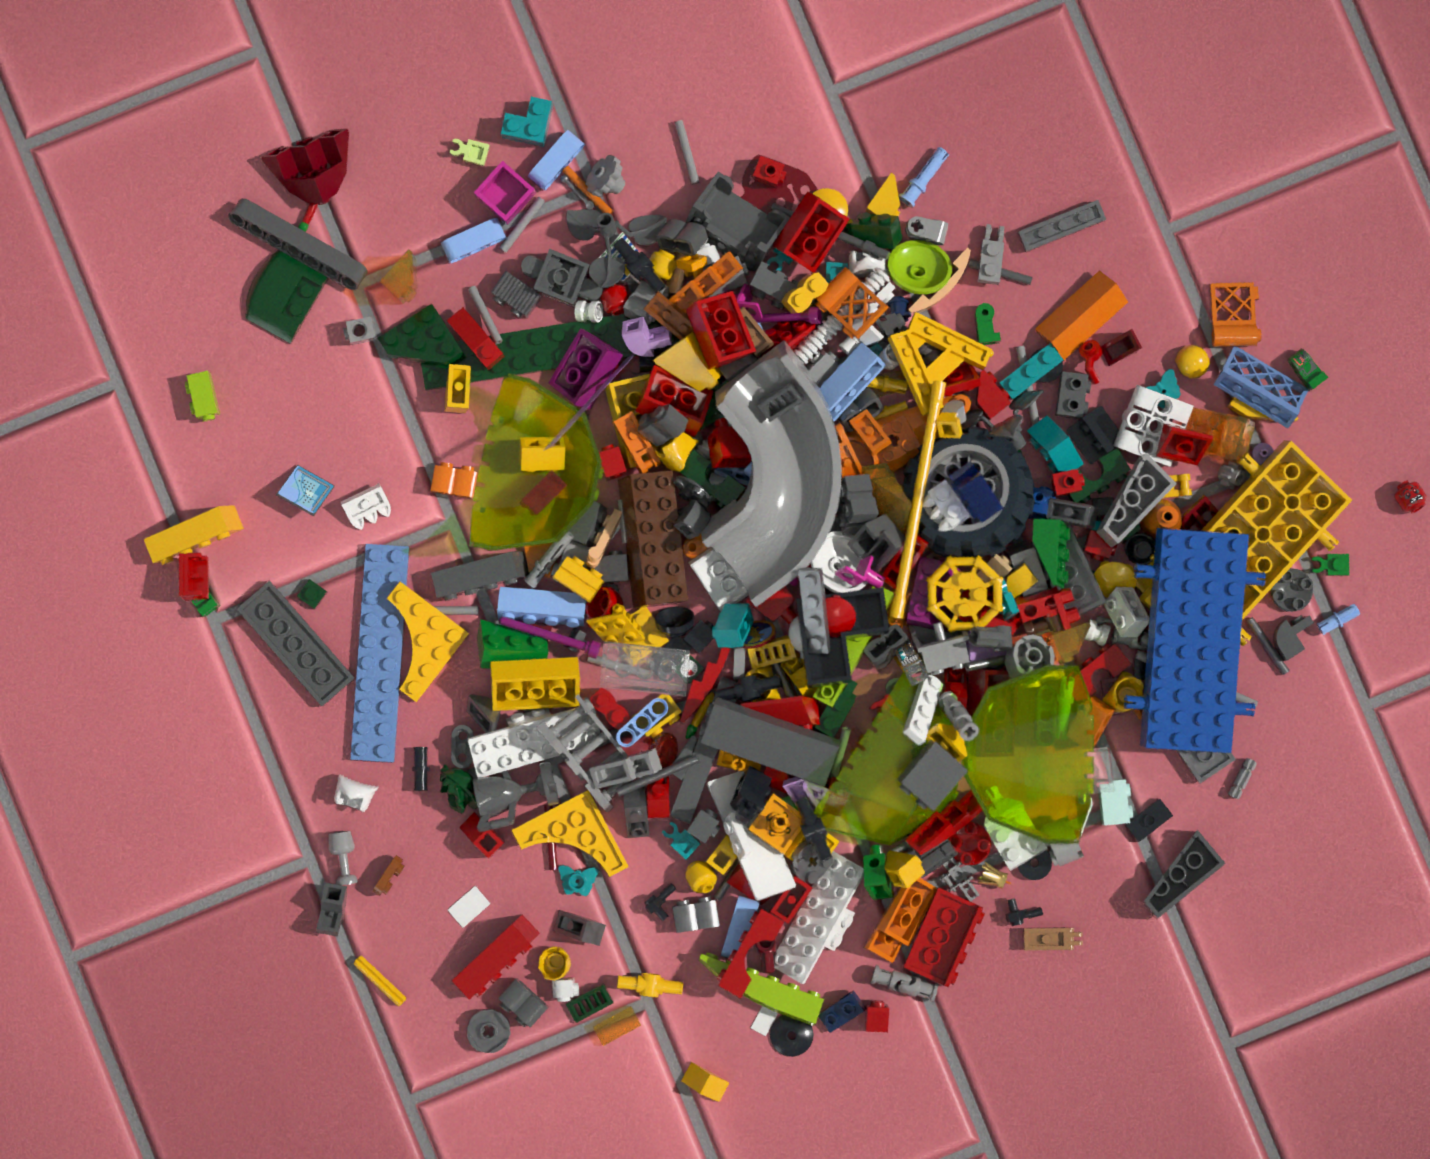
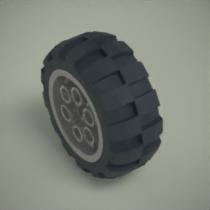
M971 426L969 430L962 432L961 438L938 437L934 440L924 498L929 490L941 483L939 480L943 477L948 480L947 483L969 512L972 520L971 525H964L963 521L949 531H939V525L945 517L930 519V514L936 505L933 507H922L917 535L929 542L927 546L934 553L945 558L950 555L952 557H977L978 555L982 557L989 554L993 557L1006 550L1005 546L1013 539L1017 541L1026 529L1025 523L1028 517L1032 516L1035 503L1033 494L1035 486L1031 471L1024 457L1016 450L1013 443L1006 438L991 436L986 428ZM922 445L918 447L919 453L916 457L909 459L903 472L905 476L904 482L900 486V502L903 506L907 522L909 521ZM967 463L966 470H962L961 464ZM973 467L981 468L977 475L970 474V470ZM956 468L959 470L955 477L948 476L951 469ZM991 470L996 474L990 478H984ZM984 485H993L990 492L982 491ZM965 491L971 492L970 498L965 496ZM986 499L999 502L996 509L987 504ZM975 504H983L981 511H972Z

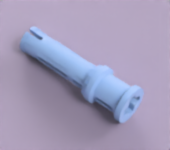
M938 147L915 178L909 180L908 187L903 193L898 195L904 204L911 208L915 206L914 202L921 193H925L926 185L949 156L947 151Z

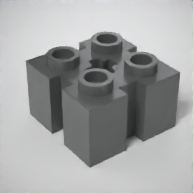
M869 474L844 476L841 481L837 512H839L837 515V525L841 527L842 535L856 534L865 523L876 519L879 513L876 500L872 496L873 488Z

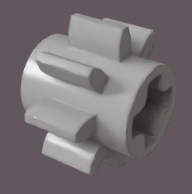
M1229 461L1228 465H1222L1218 471V478L1221 480L1220 484L1230 489H1234L1235 485L1240 486L1245 479L1243 467L1232 461Z

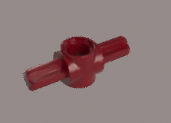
M763 909L764 911L770 913L769 909ZM776 940L772 941L768 947L761 946L759 942L756 943L757 953H760L762 973H773L775 971L773 952L776 951Z

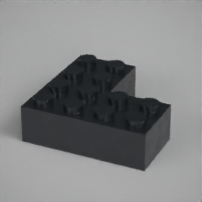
M883 587L825 595V599L830 598L832 595L841 596L842 599H845L853 606L856 613V621L850 631L841 632L839 637H829L831 651L828 654L808 653L802 599H796L807 688L851 683L852 677L846 639L889 633Z

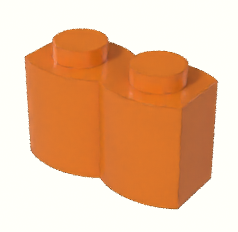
M440 462V466L435 465L431 492L474 499L478 472L474 471V467L462 466L461 469L453 468L451 463Z

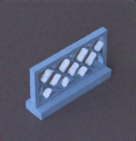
M1237 346L1232 348L1219 376L1213 384L1286 428H1289L1298 416L1300 407L1309 390ZM1234 355L1242 358L1243 362H1238ZM1254 367L1259 368L1262 373H1256ZM1241 368H1247L1250 374H1244ZM1272 378L1279 380L1281 384H1275ZM1260 379H1266L1268 385H1263ZM1291 389L1298 391L1301 395H1294ZM1279 390H1284L1287 396H1281Z

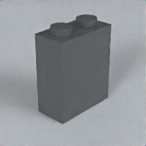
M930 740L896 780L901 784L899 788L908 796L912 793L917 798L915 802L924 810L929 808L934 811L968 770L938 743Z

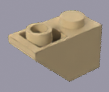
M996 554L987 562L1003 578L1012 570L1009 566L1011 562L1004 555L998 556ZM981 570L977 573L985 582L991 580Z

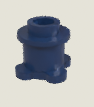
M903 296L893 297L888 302L890 314L895 313L897 315L900 313L905 322L909 321L908 318L911 317V312L907 310L909 301L904 299Z

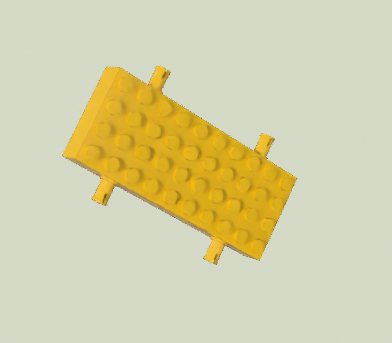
M1284 440L1262 465H1259L1248 453L1241 456L1243 459L1239 458L1238 463L1251 474L1250 478L1201 530L1249 535L1246 572H1265L1266 579H1256L1265 581L1264 586L1245 585L1242 620L1316 539L1328 551L1335 548L1334 544L1337 546L1339 541L1326 528L1352 501L1292 441ZM1151 554V556L1149 557L1153 561L1155 554ZM1152 584L1139 597L1140 601L1149 610L1151 607ZM1241 627L1242 637L1240 645L1244 646L1248 643L1245 640L1249 641L1251 635Z

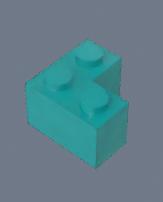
M531 96L527 117L505 113L501 130L502 138L544 147L553 109L552 101Z
M1048 415L1027 430L1031 437L1028 440L1035 450L1040 449L1039 453L1046 461H1049L1047 467L1053 474L1078 469L1084 464L1069 436Z

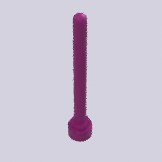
M810 307L805 312L762 314V320H755L757 323L806 320L810 324H820L822 312L818 307Z
M507 617L499 619V623L503 626L583 650L585 654H588V657L594 659L598 656L601 642L592 640V642L588 641L586 643Z

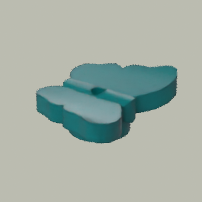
M1172 369L1166 370L1160 382H1156L1155 386L1145 387L1174 399L1179 398L1181 395L1174 370ZM1161 400L1157 406L1165 408V401Z
M560 865L558 868L561 881H563L562 886L567 895L579 892L582 896H587L599 872V869L596 867L587 868L582 872L581 870L574 871L567 865Z

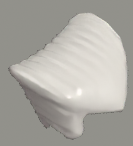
M850 251L849 271L857 278L871 276L870 273H874L876 267L889 276L885 259L874 254L868 255L863 252Z
M339 774L334 800L336 804L347 805L365 812L375 791L379 787L355 782Z

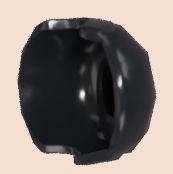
M1135 533L1128 538L1124 551L1129 561L1139 565L1151 563L1153 560L1149 557L1151 554H1155L1156 540L1146 533Z

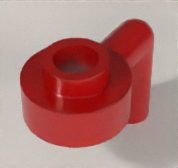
M1088 340L1080 346L1079 353L1085 361V371L1091 383L1095 385L1099 383L1100 379L1094 370V362L1101 357L1102 348L1097 341Z

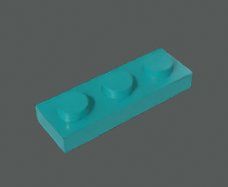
M1049 343L999 384L1007 391L1011 399L1014 400L1064 359L1053 345Z

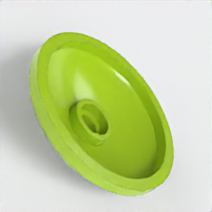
M922 240L906 241L895 247L889 255L888 273L893 282L905 291L914 294H931L941 290L950 280L952 274L951 260L943 249L933 243Z

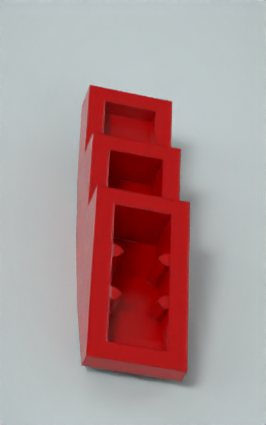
M721 648L717 664L707 663L702 682L693 680L680 719L681 722H685L694 713L714 686L723 669L730 648Z
M971 789L960 801L956 802L953 800L941 813L936 811L905 841L919 855H922L954 835L982 812L988 804Z

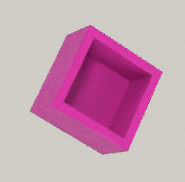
M503 160L474 192L475 197L507 225L536 194L535 189Z

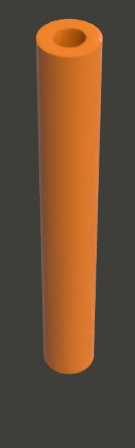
M569 166L563 169L562 172L603 213L612 214L613 210L600 197L588 192L586 183Z

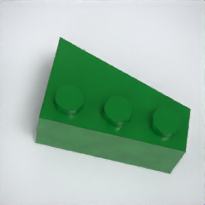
M480 619L477 634L480 668L491 669V662L548 658L547 639Z

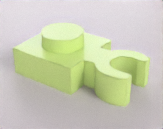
M453 139L452 142L458 144L460 148L457 151L450 150L451 155L460 156L463 154V161L485 166L490 148L489 144L468 139V143L465 145L461 140Z

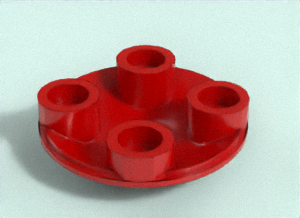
M832 595L830 598H826L829 637H839L841 632H848L853 628L856 621V613L853 606L845 599H842L841 596Z
M969 822L949 837L951 844L958 852L954 856L955 860L961 861L964 865H977L984 861L990 853V835L978 823Z

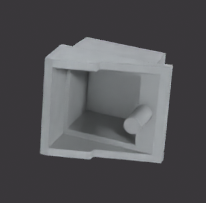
M957 618L956 622H962V620ZM942 622L933 624L934 630L908 625L912 645L917 649L922 660L923 669L927 673L930 672L931 675L943 673L945 668L960 669L965 667V663L970 662L965 642L969 640L966 631L944 632Z

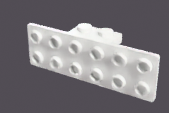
M548 708L533 709L531 712L524 714L515 713L511 717L506 718L508 727L468 738L477 777L489 776L560 756L537 726L542 722H545L548 727L554 726L574 709L552 715ZM587 712L582 714L563 729L558 737L566 735L590 715ZM596 723L592 724L568 743V751L574 752L582 749L601 734L599 726Z
M738 771L711 780L707 783V786L722 819L724 830L731 840L733 851L739 859L755 899L759 901L793 889L796 884L783 854L748 830L758 816V813L746 825L735 819L736 811L732 809L730 802L739 779L744 773L743 771Z
M834 851L831 853L833 857L832 866L812 885L813 889L804 900L774 955V968L801 984H805L824 947L835 951L836 947L840 945L842 936L851 925L855 914L846 907L864 876V868Z

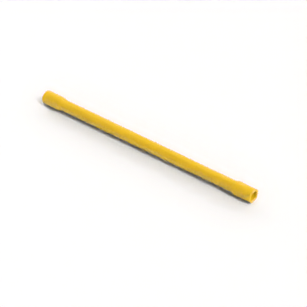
M933 381L930 395V407L896 591L890 612V617L896 619H903L906 604V592L937 429L936 421L939 417L946 383L942 381Z

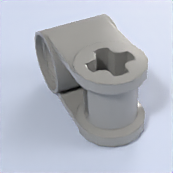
M915 216L907 223L905 232L912 239L943 246L949 224L940 220ZM915 223L918 224V232H915L912 227Z

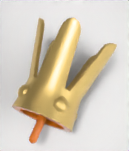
M985 862L986 865H982L985 871L982 873L983 876L977 878L979 880L978 883L994 885L1000 889L1004 887L1005 883L1011 884L1006 881L1008 873L998 871L987 862Z

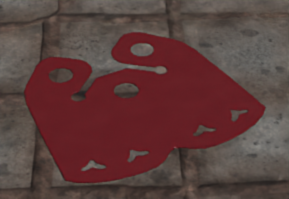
M758 154L750 161L744 172L742 186L745 193L741 198L768 215L773 203H776L778 198H784L785 205L783 207L792 210L794 197L787 187L788 184L793 185V190L800 202L805 196L800 191L802 186H808L812 194L817 191V187L807 173L785 164L783 170L787 172L783 184L778 183L777 188L756 180L749 185L751 181L750 176L753 179L754 167L757 166L760 158Z

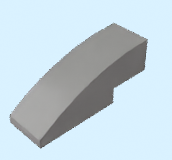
M656 748L593 766L589 770L595 788L598 789L654 774L661 770L662 766Z

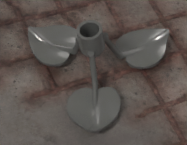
M593 209L567 210V225L573 237L581 241H588L594 237L596 232L605 238L607 258H597L589 267L591 279L603 288L611 287L618 283L625 273L623 259L619 257L612 258L609 237L615 234L617 227L629 237L634 236L636 243L651 245L657 242L656 235L667 222L666 217L661 215L640 216L629 223V232L619 224L618 220L614 221L610 213L601 214Z
M1033 390L1017 396L1009 405L1010 410H1013V416L996 425H993L987 418L982 416L984 413L982 409L969 411L966 413V421L961 424L962 432L968 430L971 426H975L979 421H984L991 428L989 431L991 436L1006 438L1013 443L1016 450H1019L1026 445V441L1020 432L1022 431L1020 424L1023 421V416L1018 415V412L1031 406L1044 391Z

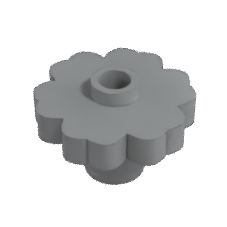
M608 155L605 159L601 158L593 166V171L587 176V191L597 197H600L603 192L605 194L608 192L620 193L625 186V180L621 175L623 168L620 165L621 161L612 155Z

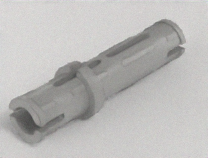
M563 529L542 558L534 563L535 567L524 581L531 587L536 588V585L543 576L551 571L550 567L574 536L569 531Z

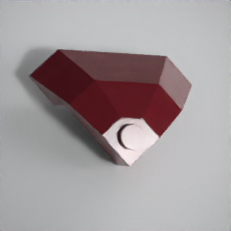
M348 128L326 131L314 140L311 136L296 141L297 146L275 148L262 156L261 159L288 192L307 203L326 204L330 201L329 198L337 194L347 173Z

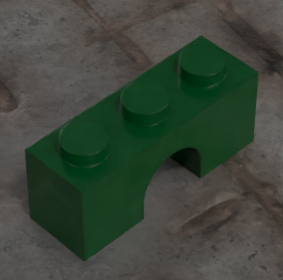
M1118 448L1097 460L1102 471L1098 480L1091 481L1083 475L1085 486H1082V491L1067 494L1071 502L1084 504L1091 500L1089 495L1097 491L1098 494H1101L1109 489L1108 484L1115 480L1119 483L1127 478L1128 475L1126 473L1131 469Z
M693 450L686 460L684 469L680 471L683 474L682 476L692 479L701 485L709 496L712 495L717 499L716 504L722 509L735 499L738 502L747 488L729 475H727L722 483L717 485L711 484L708 474L712 468V462Z

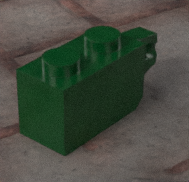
M861 213L855 219H849L842 232L863 241L869 240L875 243V246L882 249H895L902 240L899 216L889 214Z
M852 680L851 683H847L834 706H826L819 718L820 725L815 726V729L827 736L835 737L855 702L856 695L853 694V691L858 684L857 682Z

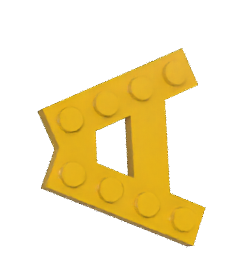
M917 312L913 314L906 331L890 335L888 338L922 416L928 415L934 380L943 381L963 361L983 370L992 352L991 348ZM925 342L944 351L927 368L918 351ZM941 403L940 410L944 408L943 403Z

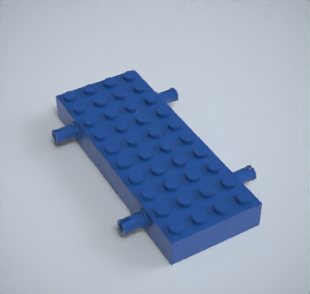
M1157 528L1154 565L1135 564L1134 570L1143 571L1134 572L1135 578L1153 579L1144 697L1129 695L1124 697L1125 701L1133 702H1124V709L1142 710L1141 746L1154 749L1232 753L1235 715L1254 716L1255 711L1246 709H1255V703L1236 702L1245 585L1264 586L1265 581L1256 579H1266L1265 572H1246L1249 535Z

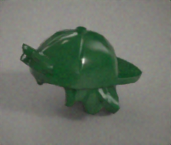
M444 764L443 768L440 769V781L442 782L440 792L447 793L449 806L461 814L464 813L466 805L477 809L476 797L473 795V779L469 776L470 774L458 768L449 769Z

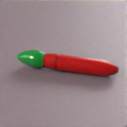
M309 203L302 222L298 225L299 229L305 232L308 230V224L317 209V203Z

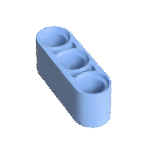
M567 130L531 170L528 177L545 191L562 173L563 169L578 155L585 144L571 131Z
M493 218L441 242V245L449 263H454L506 239V236L498 218Z
M656 698L648 703L618 731L616 736L618 744L623 747H630L666 715L668 712L666 701ZM655 702H662L664 704L665 710L663 713L655 714L653 712L652 706ZM641 716L646 717L649 722L645 729H640L636 725V720ZM624 731H629L633 737L632 741L628 744L620 740V735Z
M738 896L721 952L722 957L729 958L733 949L738 951L742 944L739 942V939L744 930H750L752 924L749 921L754 912L758 910L759 901Z

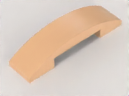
M969 248L953 262L952 267L957 272L950 278L947 285L939 290L930 300L925 295H922L908 309L911 315L933 307L951 292L967 266L971 252Z

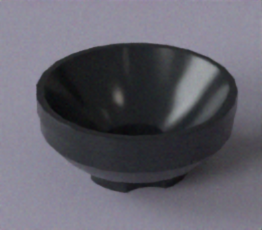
M679 606L663 609L655 616L656 627L669 637L683 636L694 625V613L686 607Z

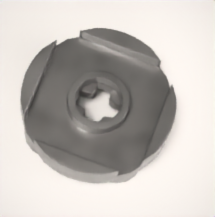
M805 840L794 850L792 854L794 859L793 865L790 864V867L796 877L813 884L832 866L833 858L821 863L814 845H811L810 842L807 843Z
M494 1009L477 1012L470 1019L467 1027V1038L470 1044L476 1050L484 1053H495L501 1050L507 1044L511 1035L508 1019L501 1012ZM484 1026H493L495 1029L493 1030L494 1036H485L483 1034L485 1031Z

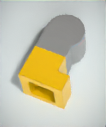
M953 400L944 406L936 421L939 438H961L963 434L961 424L966 421V413L962 401Z

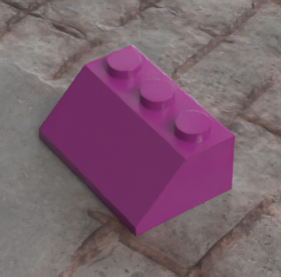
M580 328L548 383L574 405L583 407L611 376L623 354L609 343ZM597 396L596 399L587 407V409H590V410H591V408H592V406L594 405L595 401L597 400L598 396Z
M920 557L907 617L908 625L934 630L933 624L941 622L930 611H927L928 582L926 578L931 576L942 565L943 561ZM950 568L939 580L946 582L953 575L952 569ZM936 585L937 602L943 600V588ZM945 605L939 607L952 620L953 613ZM942 623L944 632L949 633L948 628Z

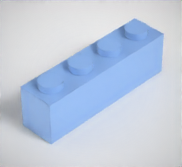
M863 343L852 351L850 356L837 367L836 371L819 388L829 406L834 422L886 366Z
M500 587L497 615L498 619L507 617L516 621H523L527 624H535L536 622L545 623L549 626L562 624L576 628L584 626L586 600L571 592Z

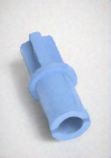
M1352 604L1338 613L1333 612L1332 616L1318 622L1317 626L1324 636L1339 626L1342 628L1344 623L1359 616L1360 611L1355 604Z

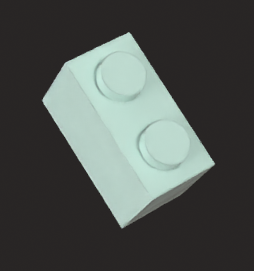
M1126 779L1097 782L1102 825L1130 823V818H1133L1132 805H1128V796H1131L1130 784H1126Z

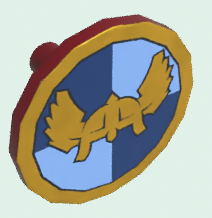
M764 620L754 621L741 648H758L776 639L774 624ZM756 651L757 657H760L759 651Z

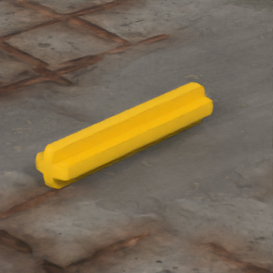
M359 956L354 961V966L397 1006H401L405 1002L406 997L363 956Z

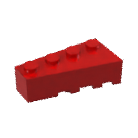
M522 914L465 967L452 982L469 1000L474 995L478 998L487 990L485 985L489 981L494 983L502 976L500 971L504 967L509 969L517 962L515 957L519 953L524 955L533 947L530 943L540 933Z

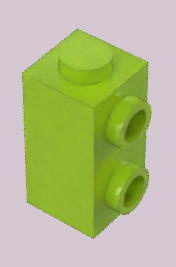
M204 371L187 375L188 381L185 382L187 394H191L192 402L189 403L192 415H196V418L202 419L203 422L215 420V416L220 415L211 373Z

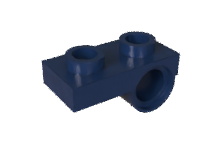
M853 990L838 1002L820 1012L818 1017L829 1033L864 1012L866 1007Z

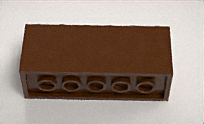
M673 470L631 474L618 480L633 609L673 605L688 601L680 531L673 526L678 519Z

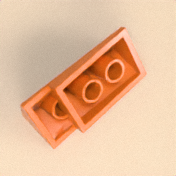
M1099 270L1037 326L1035 330L1047 344L1051 343L1065 360L1128 303V300L1117 283Z
M922 878L916 880L907 889L899 887L863 948L893 963L902 944L909 947L933 900L937 888Z

